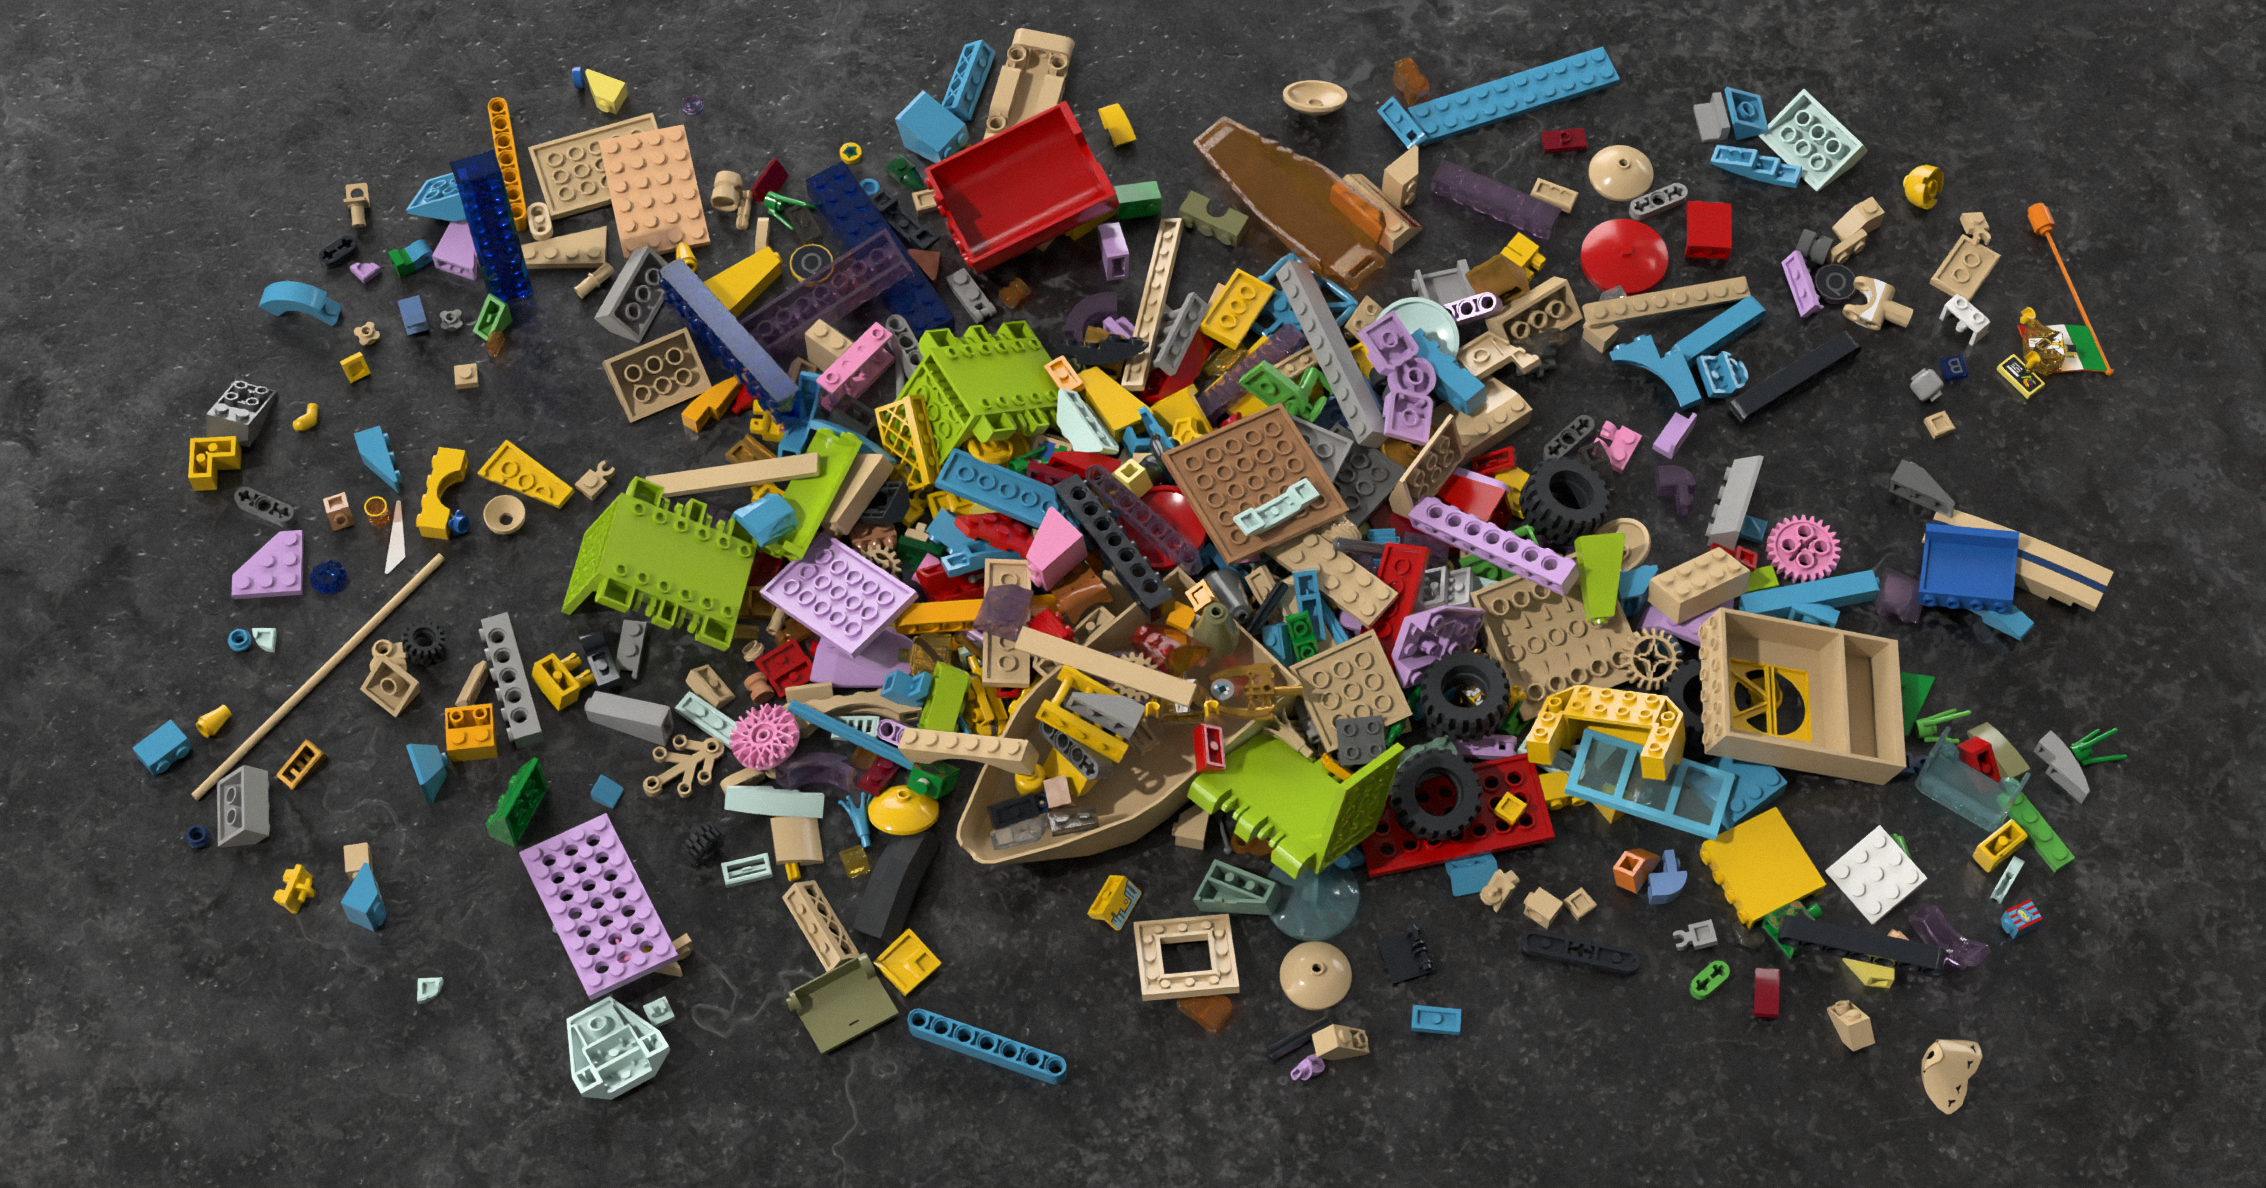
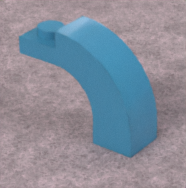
M282 281L273 283L265 288L258 307L277 317L286 311L304 312L333 326L337 322L342 305L326 297L327 292L304 283Z

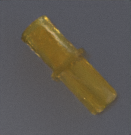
M736 622L732 639H757L759 628L756 625H743Z

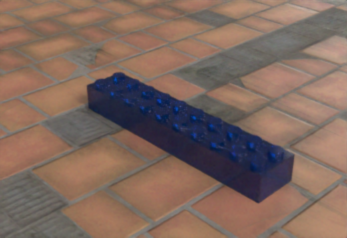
M494 149L449 162L487 295L492 293L503 302L515 298H523L533 293L502 171Z
M841 161L806 179L808 196L862 273L867 276V279L873 281L872 287L892 315H900L906 320L918 343L926 330L949 328L951 333L955 332L954 316L845 162Z
M680 257L658 270L660 276L658 282L665 292L663 297L669 306L673 305L675 307V311L681 319L685 318L690 330L698 333L701 342L704 345L708 344L710 346V350L716 358H721L726 370L732 371L737 382L740 385L744 384L746 386V390L751 398L756 397L761 409L764 412L768 411L770 413V417L776 425L780 424L786 431L808 417L800 388Z

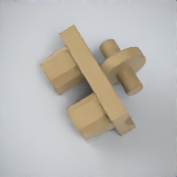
M1499 869L1494 873L1488 885L1481 890L1480 897L1485 904L1493 905L1497 913L1502 910L1520 880L1512 870L1504 874Z

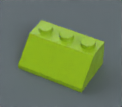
M937 661L930 683L932 688L926 697L918 729L957 733L958 714L962 715L965 707V701L962 700L965 692H969L972 679H969L970 675L967 671Z

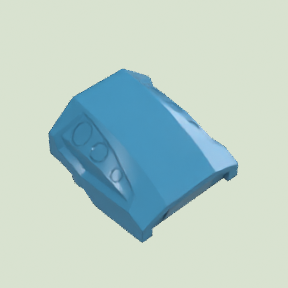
M768 493L765 497L754 501L748 506L739 508L731 516L759 543L760 547L777 542L785 535L793 532L798 525L795 510L778 494Z

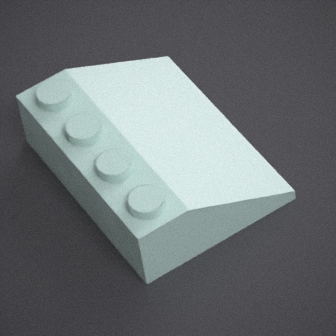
M1805 89L1767 125L1769 130L1767 133L1758 135L1787 164L1802 166L1803 172L1801 177L1816 192H1819L1853 167L1868 152L1865 146Z

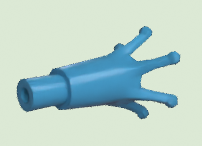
M862 792L860 808H856L851 796L848 795L846 796L848 800L846 804L843 800H840L839 804L850 815L856 833L861 838L862 847H872L868 806L874 795H868L865 807L866 793Z

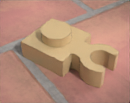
M1962 213L1960 221L1966 234H1973L1972 242L1974 245H1978L1980 239L1984 241L1985 245H1988L1991 235L1988 233L1989 226L1983 213Z
M605 461L600 462L596 472L590 469L575 483L576 489L593 501L608 486L606 480L614 477L616 473L615 468L612 467L609 471H603L607 464Z

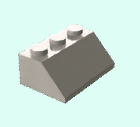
M243 765L217 782L218 847L256 844L269 836L268 771Z

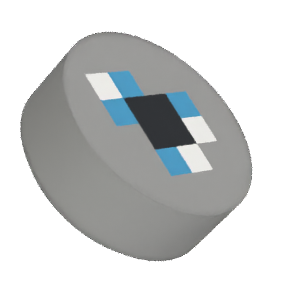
M1223 678L1215 680L1211 685L1210 691L1212 699L1218 703L1229 702L1234 696V685L1232 682Z

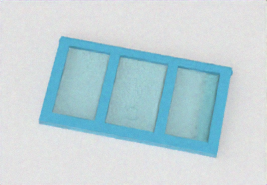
M1585 728L1564 794L1714 841L1716 840L1731 787L1736 779L1734 773L1682 758L1680 765H1672L1666 781L1642 778L1640 755L1644 748L1643 745Z

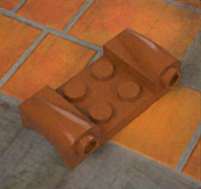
M1085 559L1049 589L1058 602L1055 605L1062 616L1066 614L1073 625L1078 622L1081 614L1091 605L1113 601L1107 588L1100 578L1096 576Z

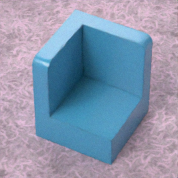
M1126 427L1121 442L1129 459H1132L1133 453L1153 454L1150 447L1151 438L1136 437L1133 428Z

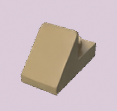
M687 933L672 942L680 960L689 956L691 951L694 950L692 941ZM676 961L654 971L679 977L683 976L682 970Z

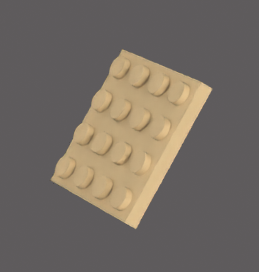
M1374 629L1288 667L1289 672L1301 682L1300 686H1303V695L1300 696L1326 753L1338 748L1336 719L1382 715L1384 728L1412 715Z

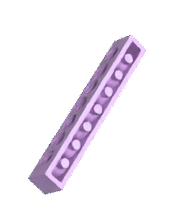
M1422 495L1408 514L1413 528L1562 596L1567 595L1580 576L1577 564L1573 559L1569 557L1563 558L1549 548L1543 549L1529 539L1523 540L1511 531H1503L1491 522L1486 523L1473 514L1463 513L1456 506L1443 504L1436 497L1430 498Z

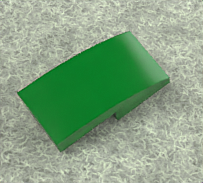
M1308 610L1285 616L1297 662L1319 654Z

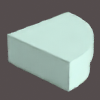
M252 628L253 637L258 646L265 651L275 652L276 628Z
M442 977L418 978V1004L429 1002L439 994L444 981Z

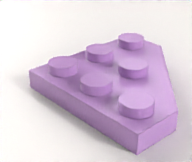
M303 531L278 532L232 575L233 599L303 595Z

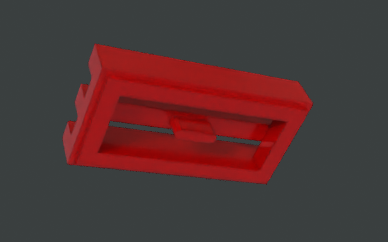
M1510 446L1473 457V472L1491 477L1517 469V464L1515 463L1517 460L1514 455L1516 449ZM1508 455V457L1496 460L1497 458H1501ZM1489 461V462L1486 463V464H1483V465L1478 466V464H1481V463H1484V462Z

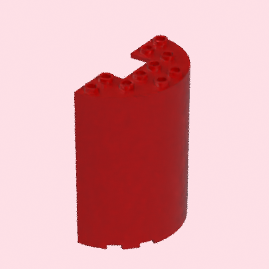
M1066 100L924 169L927 174V178L924 180L929 190L934 189L935 193L932 196L942 218L947 217L948 219L945 223L953 241L958 247L969 269L973 268L977 276L1112 211L1120 205L1115 190L1100 163H1097L1087 145L1084 134Z

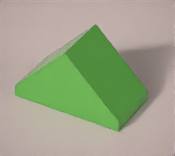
M489 293L473 332L489 343L493 342L512 322L508 304L492 293Z

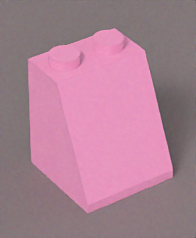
M1052 506L1047 510L1026 555L1027 568L1031 573L1030 579L1037 587L1042 586L1046 591L1051 589L1088 556L1083 535Z

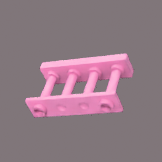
M875 322L816 380L818 385L829 392L821 400V409L835 420L895 363V357L883 348L893 337V334L879 323Z

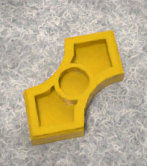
M1186 417L1176 419L1171 438L1174 442L1182 445L1203 436L1197 432V419Z

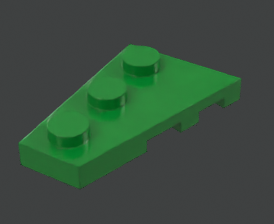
M1900 672L1905 740H1907L1914 721L1935 679L1933 676Z

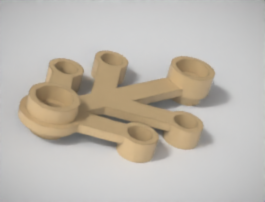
M682 734L676 735L673 738L674 748L676 750L690 749L698 751L692 756L667 752L664 747H656L653 750V757L656 762L662 763L666 761L678 764L657 777L650 776L646 778L643 782L645 793L650 797L660 795L665 783L685 772L683 781L678 785L677 790L681 797H689L692 794L691 785L696 766L704 759L703 770L699 771L697 777L701 785H709L712 782L711 773L714 761L719 759L724 753L723 742L715 737L699 742L687 740ZM678 740L684 741L681 745L676 744ZM710 746H716V749L709 750L708 748ZM659 752L664 753L662 757L656 756V754ZM703 775L709 776L706 780L701 779ZM651 782L657 783L654 787L648 786ZM683 787L689 788L687 792L681 791Z

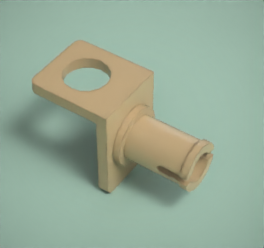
M367 183L346 185L347 199H344V204L348 210H351L352 227H365L364 208L370 207ZM355 189H361L364 196L352 198L351 193Z

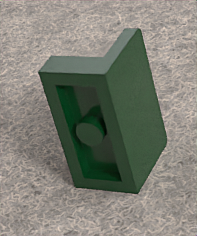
M900 535L898 541L899 552L896 559H900L902 564L897 567L901 568L902 571L916 572L927 553L941 560V557H945L943 546Z

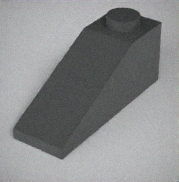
M1902 459L1891 478L1889 492L1952 518L1955 502L1924 468L1914 462Z

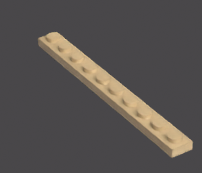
M1182 218L1161 219L1133 333V337L1143 338V341L1149 342V347L1127 359L1121 386L1127 391L1145 390L1184 226Z

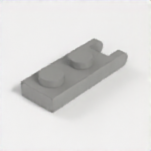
M623 621L615 663L619 676L621 670L633 671L632 680L638 679L647 632V622Z

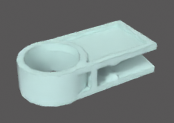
M2016 856L2012 858L1990 896L1991 899L1994 898L2001 904L2025 861Z

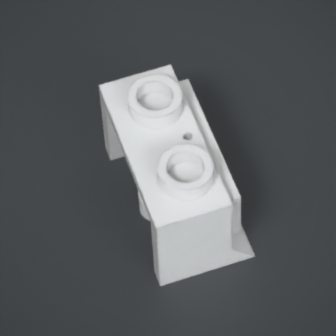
M1956 294L1944 305L1940 319L1943 321L1953 313L1960 319L1956 326L1958 332H1963L1968 327L1974 332L1969 342L1971 346L1988 333L1989 319L1962 296Z

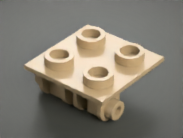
M1366 295L1345 324L1344 336L1349 340L1356 338L1362 342L1357 333L1375 322L1384 309Z

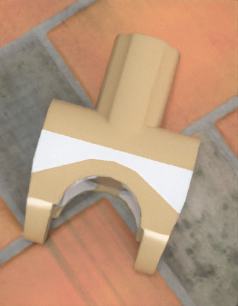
M1859 276L1855 278L1854 287L1866 296L1868 303L1856 306L1851 304L1845 305L1842 311L1845 317L1872 330H1880L1884 319L1902 327H1907L1914 309L1892 301L1895 293L1893 286L1869 277Z

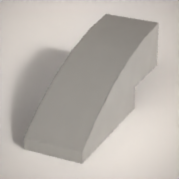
M2050 730L2038 742L2034 752L2049 764L2046 774L2082 804L2090 792L2083 771L2067 746Z

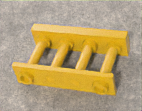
M1064 664L1056 678L1062 681L1061 686L1052 702L1044 700L1035 718L1119 763L1129 746L1123 742L1124 737L1115 734L1113 737L1102 731L1103 726L1097 723L1091 725L1081 719L1082 715L1076 712L1071 714L1062 709L1060 705L1070 687L1082 693L1122 695L1082 674L1078 669ZM1144 710V712H1143V714H1142V716H1141V718H1140L1138 724H1140L1141 721H1142V719L1144 718V716H1145V710Z

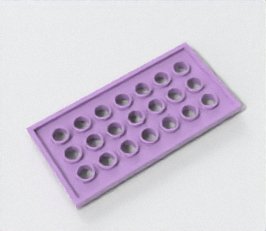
M606 813L519 852L590 1001L680 960ZM594 839L600 840L595 846L588 845ZM572 849L578 850L573 856L566 855ZM601 857L609 858L605 863H597V860ZM550 859L556 860L551 866L544 865ZM579 867L587 868L586 871L583 873H575L576 869ZM611 874L618 875L615 880L606 881L607 876ZM557 877L565 878L564 881L559 884L553 883L554 879ZM587 885H596L593 890L584 891V888ZM619 892L626 893L625 897L621 899L614 898ZM565 895H574L571 900L562 901V898ZM597 902L604 903L600 909L592 908ZM627 910H635L632 916H623ZM575 912L582 913L581 917L578 919L570 918L571 915ZM605 920L613 921L608 927L601 926ZM636 928H644L641 934H632ZM584 930L591 931L587 937L579 936ZM614 938L622 939L617 945L610 944ZM645 946H653L652 951L648 953L641 952ZM593 948L600 949L596 955L588 954ZM623 956H631L630 961L627 963L619 962V959ZM600 967H609L607 972L602 974L597 973V970Z

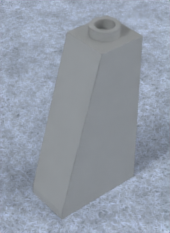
M595 691L592 698H588L585 704L588 721L665 747L675 727L670 707L666 705Z

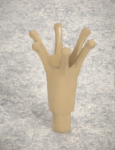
M1281 708L1280 715L1284 724L1275 715V721L1280 728L1272 723L1270 726L1274 729L1264 726L1262 734L1282 740L1308 759L1314 752L1292 727L1285 713V708Z

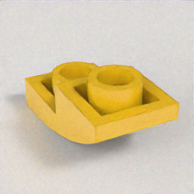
M1118 103L1098 109L1104 128L1109 130L1115 147L1132 143L1136 140L1129 120Z

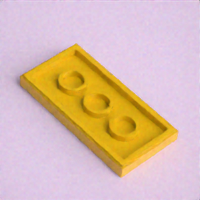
M1237 268L1202 319L1198 330L1236 350L1273 296L1275 288Z

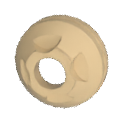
M500 495L493 498L487 503L483 513L486 525L497 534L513 533L525 521V508L522 502L511 495ZM504 516H511L513 518L509 525H502L500 520Z

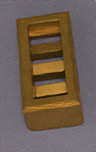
M306 739L276 776L291 789L295 790L323 763L328 755ZM311 751L315 755L311 758L307 753ZM304 758L309 763L305 765L300 760ZM295 765L302 769L300 773L293 768ZM289 771L296 776L294 780L286 775Z

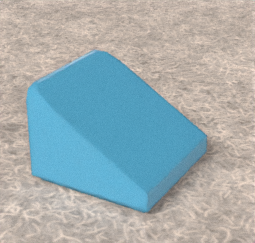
M600 775L591 791V798L593 801L613 809L624 788L606 776Z

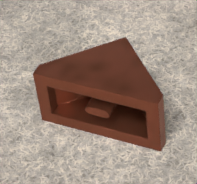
M916 249L907 250V263L928 287L935 292L938 287L941 269V252Z

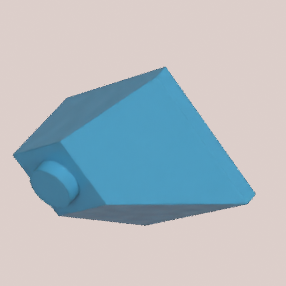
M1793 604L1787 620L1834 628L1840 611L1835 610L1829 605Z
M408 744L406 747L427 804H431L448 775L445 767L449 766L445 752L440 753L437 745Z

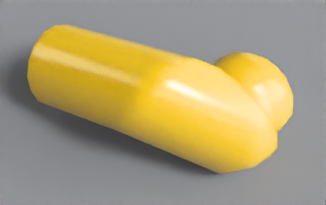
M310 403L307 405L306 414L293 421L294 430L298 432L305 431L316 425L319 408L317 404Z

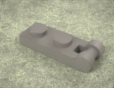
M965 268L946 277L947 285L977 324L984 321L983 318L988 315L991 317L997 314L994 305L989 302Z

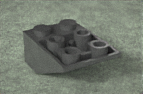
M235 380L206 414L207 437L236 436L240 445L249 447L259 435L277 395V391Z

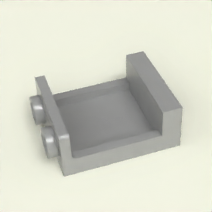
M1466 259L1457 261V266L1453 269L1421 275L1420 270H1415L1414 279H1411L1413 291H1417L1419 298L1432 300L1441 306L1477 295L1465 277V273L1470 271ZM1469 305L1466 309L1473 308V306Z

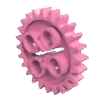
M1793 515L1791 522L1787 518H1784L1783 524L1778 522L1776 528H1772L1766 542L1768 543L1766 551L1769 552L1767 559L1772 560L1771 566H1778L1776 573L1784 572L1785 580L1789 576L1793 577V583L1797 579H1801V583H1805L1806 579L1815 581L1816 578L1818 580L1823 579L1824 575L1829 577L1831 570L1835 571L1836 563L1839 562V554L1841 552V548L1838 547L1840 540L1834 539L1836 532H1828L1830 525L1823 528L1821 526L1823 520L1815 523L1814 516L1808 521L1805 515H1802L1801 520H1798ZM1783 547H1788V548H1790L1791 550H1790V551L1785 550ZM1800 562H1805L1807 566L1800 564Z

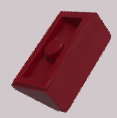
M773 158L751 188L753 201L763 206L767 193L769 191L777 193L788 178L786 170L777 158Z

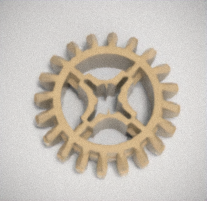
M1643 628L1641 631L1642 636L1637 631L1634 632L1633 637L1635 640L1631 637L1626 639L1630 646L1623 645L1621 647L1627 654L1619 655V658L1626 659V662L1621 663L1620 667L1628 668L1623 675L1628 676L1631 674L1633 676L1629 680L1631 684L1639 680L1637 688H1642L1643 684L1646 683L1645 688L1649 691L1653 683L1654 688L1659 690L1661 687L1660 682L1664 686V683L1668 681V675H1671L1672 671L1677 673L1680 670L1675 664L1683 663V660L1676 659V656L1681 655L1682 651L1674 650L1679 645L1678 642L1670 644L1669 641L1672 640V635L1663 638L1665 635L1664 630H1661L1656 635V628H1651L1649 635L1648 630ZM1649 641L1645 653L1634 654L1635 648L1639 643ZM1656 642L1665 648L1668 657L1658 652ZM1650 652L1652 654V658H1656V660H1658L1653 662L1652 666L1650 664V661L1644 658L1649 656ZM1634 661L1644 666L1646 676L1636 669ZM1668 664L1663 675L1653 678L1657 665Z

